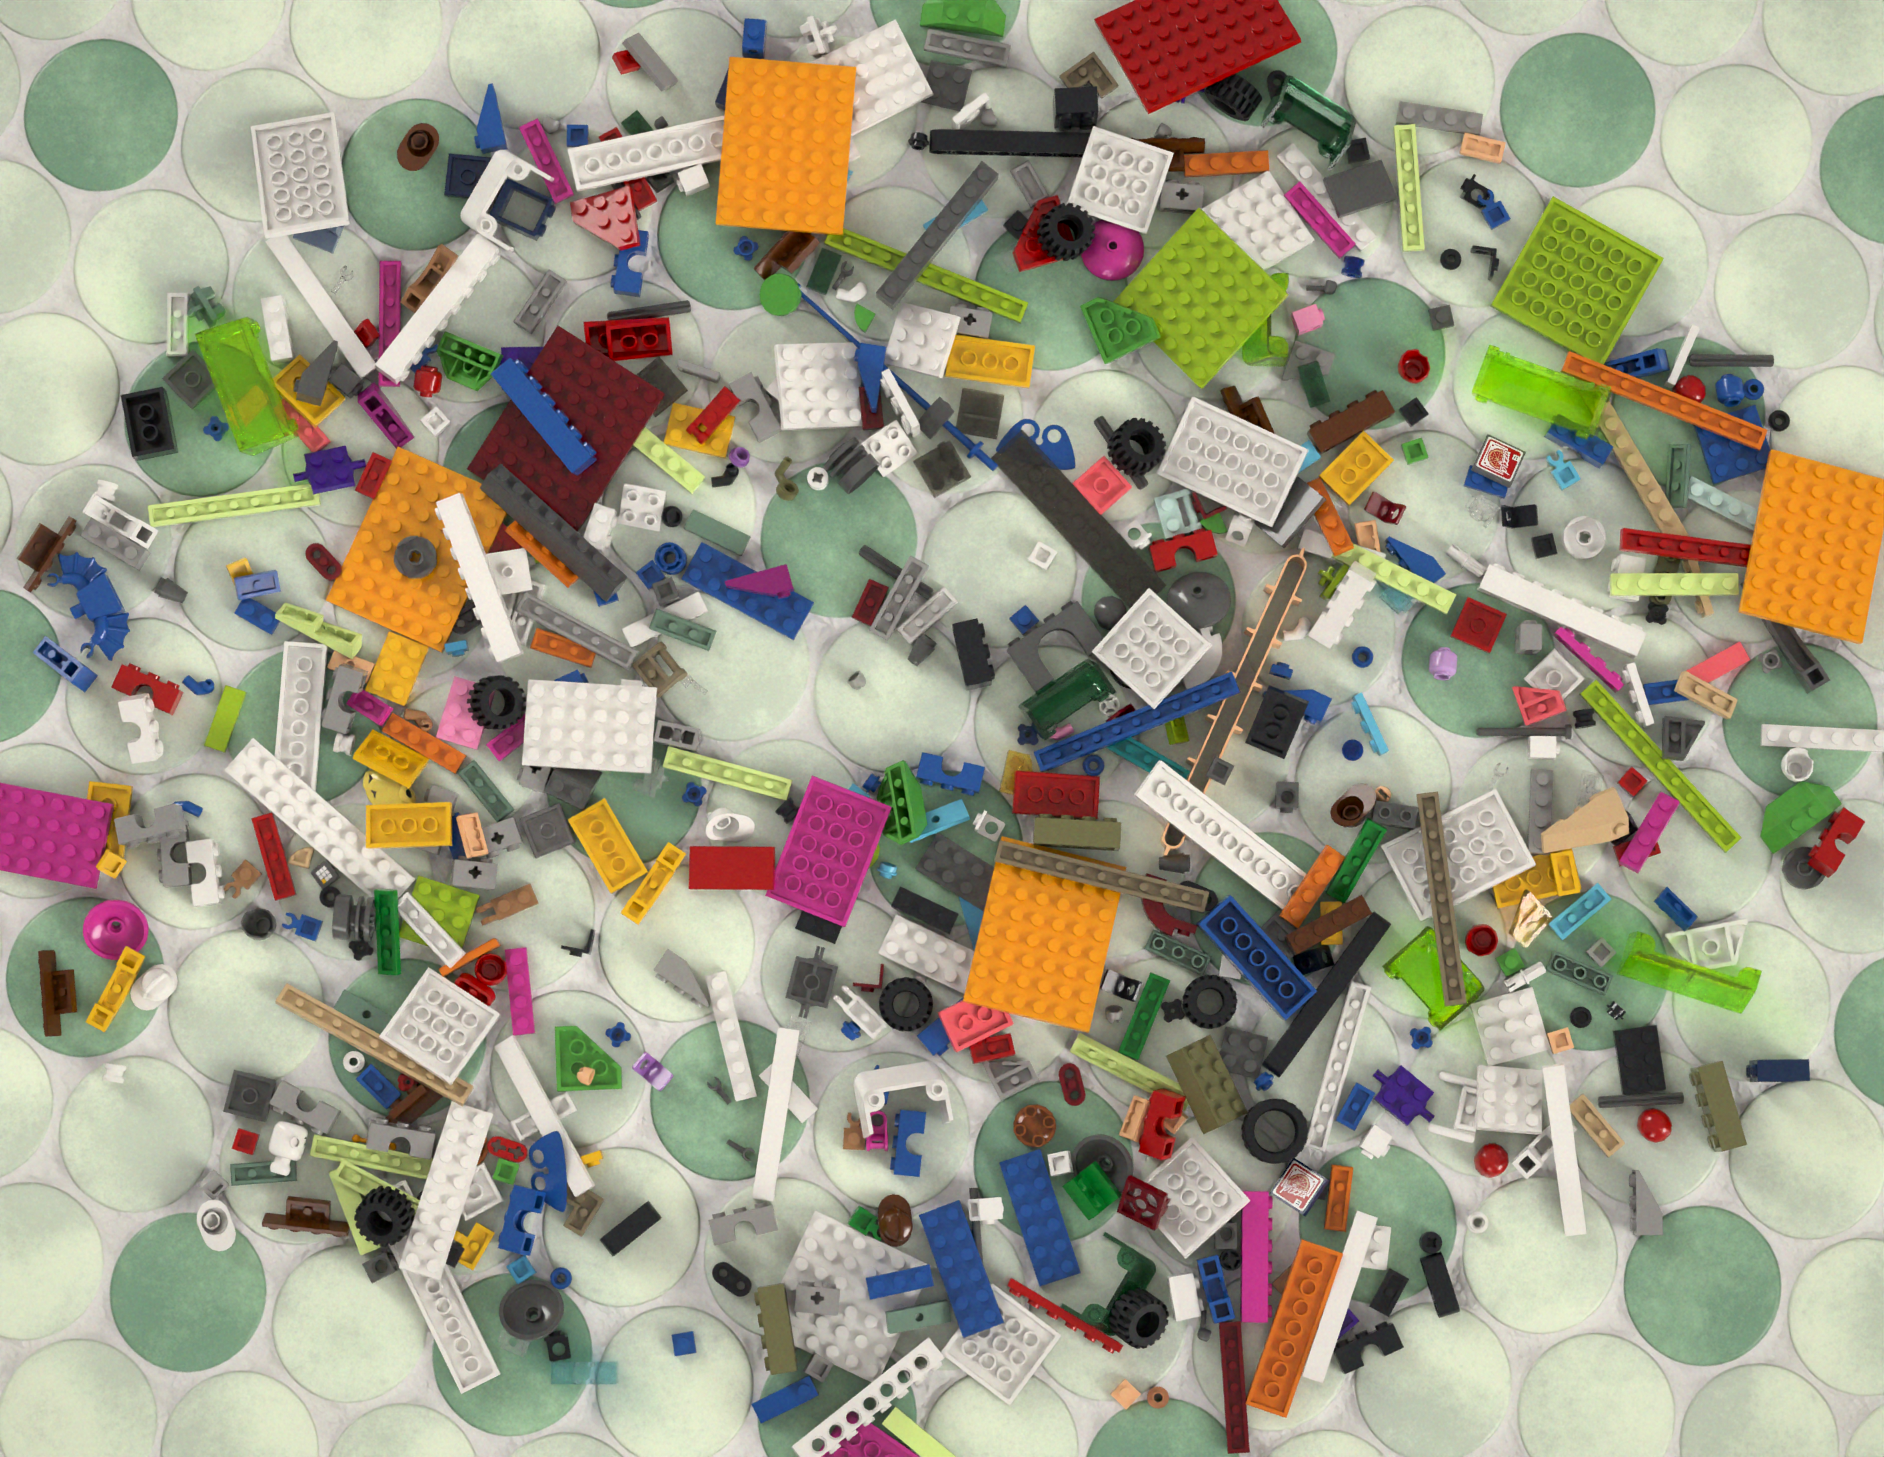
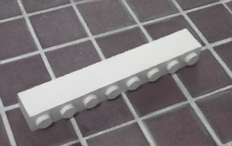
M477 233L376 362L375 367L378 372L396 385L400 380L404 381L407 378L412 364L416 365L423 356L421 353L426 347L430 348L437 332H442L446 328L448 318L460 310V303L464 298L468 299L474 291L473 286L477 281L481 282L487 274L486 270L490 265L494 266L499 260L498 246Z
M458 493L437 501L436 515L439 520H443L445 525L443 533L453 546L450 548L454 560L458 559L460 568H458L459 575L462 580H466L468 587L465 590L468 598L474 601L475 608H473L477 620L482 622L481 632L484 639H488L491 647L488 650L492 660L496 659V662L501 663L524 654L464 495Z
M1494 563L1493 566L1490 564L1487 566L1477 591L1564 629L1567 627L1573 633L1633 659L1637 657L1647 634L1642 631V627L1632 623L1627 625L1623 623L1622 618L1611 615V617L1604 615V611L1592 606L1588 608L1579 599L1572 598L1570 600L1563 597L1564 593L1558 590H1547L1544 588L1545 585L1540 582L1533 581L1531 583L1524 580L1525 576L1517 572H1513V574L1505 571L1506 568Z

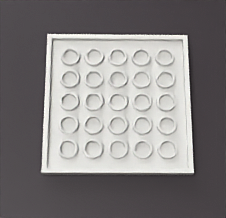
M815 1211L781 1282L785 1283L794 1346L811 1354L815 1352L834 1365L873 1382L882 1375L901 1332L893 1334L887 1332L885 1311L914 1306L921 1289L870 1300L866 1277L927 1265V1263L868 1235L865 1236L858 1230ZM802 1281L815 1282L814 1286L823 1287V1283L836 1284V1289H840L838 1316L794 1312L796 1286L801 1285ZM816 1292L814 1296H811V1299L815 1300V1304H819L821 1300H824V1297L820 1296V1292Z

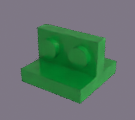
M1096 1161L1062 1186L1088 1220L1096 1217L1122 1196Z

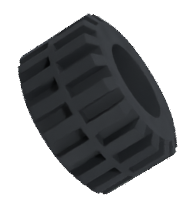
M1237 74L1218 81L1204 90V94L1216 108L1240 121H1248L1262 101V96L1258 90Z
M1065 203L1053 207L1038 225L1040 228L1037 230V235H1040L1038 242L1043 244L1041 248L1043 251H1048L1047 255L1049 257L1054 255L1055 260L1058 261L1063 258V261L1074 260L1092 244V240L1095 237V234L1092 233L1095 230V225H1091L1092 217L1088 218V212L1080 210L1081 206L1073 207V203H1068L1066 206ZM1058 223L1066 224L1073 230L1075 235L1074 241L1065 240L1060 236L1057 229Z
M1132 418L1125 421L1112 433L1107 449L1110 450L1108 456L1112 457L1111 463L1118 466L1117 470H1123L1126 475L1131 473L1134 477H1137L1139 474L1142 476L1151 471L1163 459L1162 456L1166 452L1164 449L1166 441L1162 440L1164 435L1159 433L1160 429L1158 426L1154 427L1151 421L1145 422L1144 418L1139 420ZM1129 440L1137 442L1142 447L1144 455L1137 453L1131 447Z
M498 675L482 678L479 680V683H475L473 685L474 690H470L468 693L471 695V699H467V704L470 703L471 706L468 708V712L473 713L471 716L473 721L478 720L477 724L479 726H485L486 729L493 730L507 729L511 727L510 725L517 724V719L523 717L521 711L526 709V706H523V702H526V697H522L524 690L523 688H518L520 684L517 681H512L513 678ZM495 690L503 695L505 701L504 709L499 715L494 714L489 707V697Z
M1203 975L1193 980L1187 986L1182 998V1006L1186 1017L1189 1018L1191 1023L1200 1028L1214 1029L1225 1025L1231 1020L1237 1009V994L1232 988L1231 983H1228L1225 978L1217 975ZM1206 989L1216 990L1222 997L1221 1009L1212 1015L1204 1014L1197 1005L1199 994Z
M909 977L897 978L888 983L883 989L879 999V1009L884 1021L890 1027L899 1031L909 1032L921 1028L928 1021L933 1009V999L929 989L917 979ZM911 992L917 997L919 1008L913 1016L902 1017L895 1012L893 1002L899 993Z
M379 1186L377 1189H372L357 1207L354 1220L357 1221L355 1225L357 1229H360V1235L367 1237L365 1240L368 1242L371 1240L377 1246L380 1243L382 1247H387L388 1244L391 1246L395 1245L411 1227L415 1211L414 1208H411L412 1202L410 1200L407 1201V1196L400 1194V1190H392L390 1186H387L385 1189L383 1186ZM377 1211L387 1214L392 1222L383 1219Z
M1135 1288L1133 1291L1131 1289L1126 1295H1121L1119 1301L1115 1302V1307L1111 1310L1112 1316L1109 1319L1111 1322L1110 1328L1116 1336L1136 1349L1141 1347L1144 1349L1148 1345L1152 1346L1156 1340L1161 1338L1160 1335L1165 1332V1326L1168 1325L1169 1320L1167 1318L1169 1317V1312L1166 1311L1168 1309L1167 1306L1147 1290Z

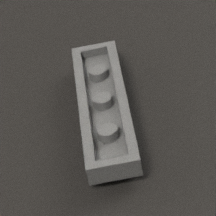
M928 29L924 51L1007 67L1011 45Z
M1400 101L1396 124H1415V127L1461 134L1466 132L1480 136L1483 114Z
M913 556L908 558L869 631L887 641L890 639L929 565Z
M1531 769L1528 850L1533 855H1550V852H1542L1541 833L1551 827L1553 770Z

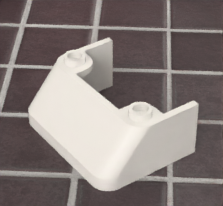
M498 150L493 155L463 207L460 215L461 220L479 234L506 250L513 252L515 248L493 236L497 230V221L486 213L507 176L521 181L532 170L551 182L555 178L507 150Z
M925 1061L864 1071L855 1077L854 1090L863 1138H868L874 1134L870 1112H876L884 1106V1092L925 1085L928 1098L939 1102L942 1124L945 1125L953 1121L948 1088L935 1063Z

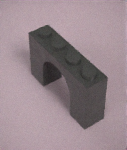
M1078 601L1066 603L1061 607L1062 612L1056 616L1054 613L1050 614L1043 620L1045 622L1043 625L1031 627L1026 631L1027 636L1021 640L1017 637L1008 644L1010 647L1007 649V653L1035 693L1054 681V678L1038 654V645L1046 634L1052 631L1068 632L1078 641L1088 657L1093 654L1094 648L1103 640L1102 635Z

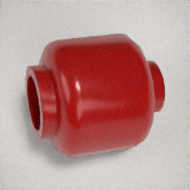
M422 365L421 369L415 371L413 387L416 391L420 392V396L432 397L433 394L440 392L442 373L438 371L437 367Z

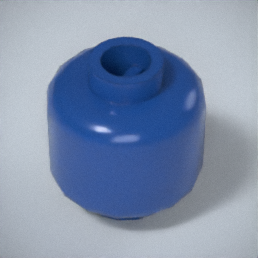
M1733 374L1721 376V379L1715 384L1718 402L1726 407L1739 405L1745 397L1742 379Z

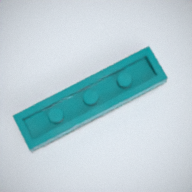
M1131 737L1105 747L1148 773L1152 771L1159 760L1185 780L1190 773L1186 768Z

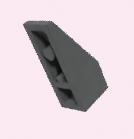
M334 340L302 373L301 379H296L293 392H297L296 400L321 406L337 352L338 341Z

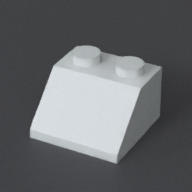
M1192 1272L1168 1276L1167 1283L1174 1320L1181 1321L1201 1316L1200 1311H1204L1202 1298H1198L1196 1292L1197 1289H1200L1198 1276L1194 1277Z

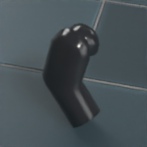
M729 463L722 476L711 477L712 488L733 484L739 474V469L732 463Z

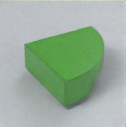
M856 304L854 310L855 321L859 329L866 333L874 319L875 313Z
M1220 513L1199 521L1203 528L1211 530L1212 533L1224 534L1228 532Z

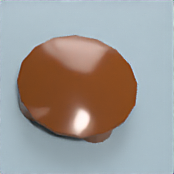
M1038 1104L1022 1108L1017 1113L1013 1123L1017 1139L1029 1147H1041L1047 1144L1054 1137L1056 1131V1120L1052 1112Z

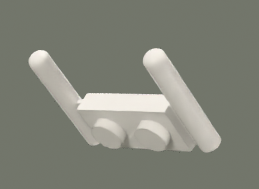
M1442 1071L1439 1074L1440 1080L1463 1086L1454 1127L1450 1129L1429 1124L1427 1130L1473 1144L1476 1132L1477 1080Z

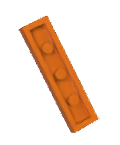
M1268 150L1184 155L1185 178L1258 174L1269 171Z
M1319 477L1307 482L1309 486L1326 499L1314 513V516L1334 557L1354 549L1353 543L1321 478Z
M516 520L507 527L505 532L567 588L579 579L576 574Z
M393 712L382 729V732L455 774L467 757L465 754Z
M1326 845L1279 916L1295 928H1299L1345 857L1331 846Z

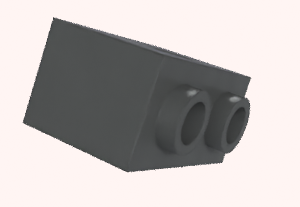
M1376 800L1372 808L1371 820L1382 826L1414 830L1418 807Z

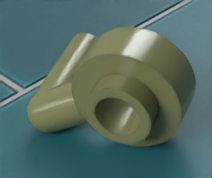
M789 457L783 459L774 473L779 482L776 492L781 499L786 501H792L799 492L797 485L793 481L786 479L784 475L792 463V459Z

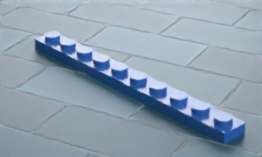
M1231 671L1167 697L1155 709L1150 705L1039 749L1034 752L1040 771L1046 772L1241 692Z

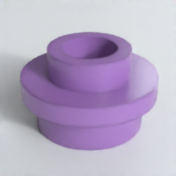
M737 447L730 451L729 459L736 467L743 468L749 463L750 454L745 448Z

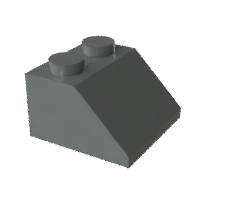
M555 768L544 792L583 811L587 807L602 772L598 770Z

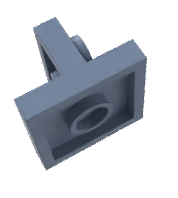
M344 226L297 233L293 235V238L333 254Z

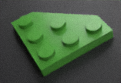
M1097 297L1080 306L1104 364H1109L1161 337L1152 317L1105 298Z
M578 1026L555 1027L557 1092L622 1089V1067ZM582 1067H589L595 1070L594 1078L589 1086L582 1084L577 1079V1073Z

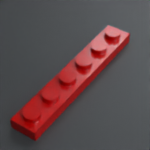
M1013 1278L1009 1280L1007 1286L1010 1287L1009 1292L1019 1298L1021 1295L1029 1299L1027 1303L1039 1309L1042 1306L1048 1310L1046 1312L1048 1316L1055 1320L1059 1317L1066 1321L1065 1326L1075 1332L1077 1328L1085 1332L1083 1335L1085 1338L1093 1343L1097 1339L1103 1343L1102 1348L1112 1354L1114 1351L1120 1353L1124 1346L1123 1344Z

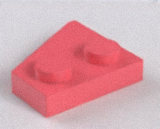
M1512 687L1526 726L1567 711L1559 690Z

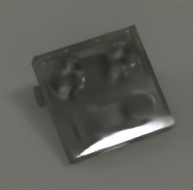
M950 440L946 443L945 441L937 445V448L913 461L934 499L971 478Z

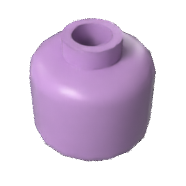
M1440 647L1430 654L1429 672L1435 679L1449 680L1456 674L1457 655L1451 652L1450 648Z

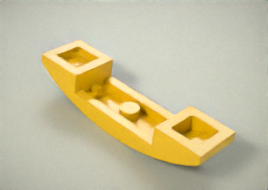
M668 842L656 859L655 864L620 913L639 925L674 875L686 853Z
M125 946L116 963V969L99 1001L92 1008L86 1023L103 1032L107 1030L127 997L140 971L145 955Z

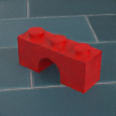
M1205 528L1195 530L1193 535L1185 536V533L1175 535L1173 540L1165 542L1164 539L1153 541L1152 545L1148 548L1155 573L1176 568L1175 553L1180 549L1190 550L1194 554L1196 562L1215 558L1218 555L1212 531H1206Z
M131 663L128 666L121 665L111 688L128 696L136 695L141 687L149 686L153 690L152 700L154 707L170 715L174 714L184 693L179 690L180 685L169 680L165 684L159 681L160 676L151 672L145 675L140 672V667Z
M1844 807L1838 813L1836 811L1833 812L1828 820L1831 824L1828 829L1824 828L1818 837L1820 839L1818 846L1814 845L1808 854L1810 859L1807 864L1828 878L1837 871L1845 857V854L1837 849L1835 839L1842 840L1846 844L1851 843L1865 823L1863 819Z
M1164 1088L1153 1090L1149 1098V1111L1144 1119V1131L1139 1139L1140 1153L1158 1160L1171 1158L1176 1137L1170 1136L1165 1132L1163 1123L1165 1118L1174 1119L1181 1117L1186 1096Z

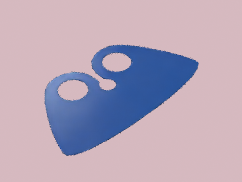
M1031 419L1020 420L1006 433L996 448L1000 455L1021 463L1060 470L1075 468V457L1069 436L1065 429L1059 425L1046 427L1042 433L1043 443L1038 445L1036 444V438L1039 437L1040 433L1038 424ZM1024 424L1033 425L1035 432L1032 436L1025 437L1022 434L1021 428ZM1056 429L1060 432L1061 438L1058 442L1052 443L1048 440L1047 435L1050 430Z
M554 1131L543 1136L530 1147L529 1159L531 1164L538 1169L547 1167L549 1170L548 1174L539 1171L535 1172L531 1178V1187L538 1190L535 1186V1179L542 1177L546 1185L543 1190L539 1191L546 1192L544 1202L554 1209L564 1212L567 1204L566 1162L560 1133ZM535 1150H540L543 1153V1162L536 1163L534 1161L533 1153Z

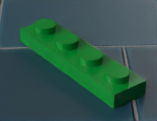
M1367 818L1326 889V894L1346 903L1385 835L1386 827Z
M378 888L374 890L378 974L397 976L401 974L397 889Z
M1150 972L1118 1053L1135 1060L1139 1059L1171 980Z

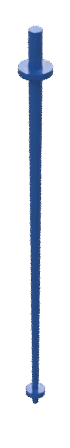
M801 291V297L860 349L861 343ZM885 364L883 371L888 369V367ZM891 371L898 386L927 411L931 405ZM949 421L943 425L946 430L970 451L967 455L969 459L976 456L992 471L999 466L981 450L984 445L982 441L975 445Z

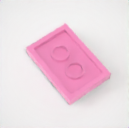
M454 676L436 738L478 750L485 726H479L477 724L478 720L473 721L471 718L473 713L468 712V708L471 707L470 703L467 704V699H471V695L468 693L470 690H474L473 685L476 682ZM496 690L493 691V692L491 693L490 697H489V707H490V708H491L492 701H493V698H494V695H495Z

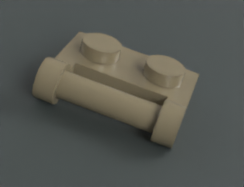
M663 642L654 645L632 664L648 687L657 688L658 698L687 676L685 669L679 667L666 650L667 647ZM657 655H660L673 671L670 677L654 659Z

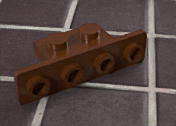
M1131 138L1174 153L1168 172L1184 171V153L1205 152V138Z
M787 231L759 261L754 270L764 281L771 275H774L781 267L792 274L800 267L808 255L815 250L820 242L811 233Z
M1236 386L1220 390L1230 414L1275 434L1259 396L1243 403Z
M69 516L58 534L39 523L17 557L19 561L34 569V572L23 587L25 590L31 593L33 589L36 590L42 581L40 579L41 576L52 567L53 557L64 548L65 543L63 542L67 536H71L75 531L77 520Z
M41 950L38 951V964L40 969L45 1037L61 1036L60 1014L77 1012L74 969L57 971L55 951Z
M415 1084L406 1092L408 1094L403 1100L399 1098L390 1106L392 1110L388 1112L389 1115L385 1118L389 1120V1123L397 1124L398 1121H404L411 1125L443 1096L423 1084L420 1086Z
M288 1196L286 1200V1215L265 1213L262 1220V1227H268L272 1230L287 1229L292 1232L305 1231L316 1235L322 1233L332 1234L335 1237L348 1236L350 1231L348 1222L330 1220L331 1201Z

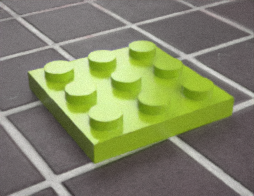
M418 875L412 896L463 949L480 895ZM403 920L399 937L428 946L409 924Z

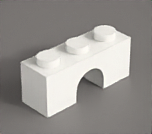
M282 295L262 298L261 304L271 361L274 365L290 363L295 359V353L287 321L289 318L286 301Z
M149 693L122 698L118 701L122 723L134 722L141 729V736L133 738L127 743L131 763L157 760L163 755L164 747L158 736L159 725L153 714V700L150 699Z
M213 839L185 842L188 864H202L206 869L205 879L201 883L191 885L193 906L202 907L222 904L225 892L223 885L220 886L219 877H222V868L220 864H217L216 856L220 854L218 843H215Z

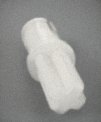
M1454 543L1446 552V555L1459 563L1461 568L1463 566L1478 577L1485 573L1486 568L1471 557V553L1464 552Z
M1537 962L1523 971L1520 969L1518 974L1503 982L1511 993L1526 983L1529 985L1531 980L1544 974L1546 969L1542 962Z

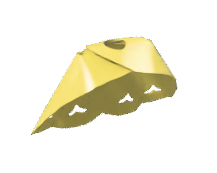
M375 770L365 772L363 787L372 805L416 803L415 792L411 787L407 788ZM407 789L410 790L411 798L406 795ZM371 790L376 791V798H374V793Z

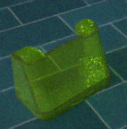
M1289 273L1270 275L1285 291L1287 290ZM1271 315L1242 345V358L1249 366L1284 367L1287 362L1288 343L1282 337L1271 336Z
M1426 926L1382 966L1385 974L1390 979L1399 980L1401 978L1429 1009V1023L1439 1030H1442L1476 1001L1485 989L1482 982L1461 960L1467 1004L1445 1007L1435 931L1430 926Z

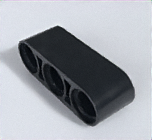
M647 1201L604 1235L600 1241L613 1257L662 1217L653 1205Z
M1441 1251L1421 1257V1266L1438 1317L1442 1318L1460 1312Z

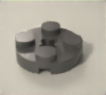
M409 536L398 543L394 555V563L399 572L410 579L424 578L437 566V551L429 540L423 537ZM413 552H415L416 554H421V557L419 558L420 561L417 563L415 561H410V559L413 557Z
M1812 847L1795 848L1786 855L1783 861L1782 873L1787 882L1795 888L1802 890L1814 888L1825 878V875L1811 866H1808L1809 873L1800 872L1801 868L1799 865L1801 863L1806 864L1809 861L1810 856L1808 854Z

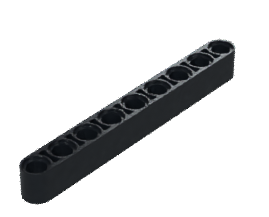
M934 129L930 130L929 152L946 155L1083 158L1091 133Z
M1375 911L1369 916L1318 986L1317 992L1307 1001L1262 1063L1263 1067L1278 1078L1284 1073L1391 926L1390 922Z

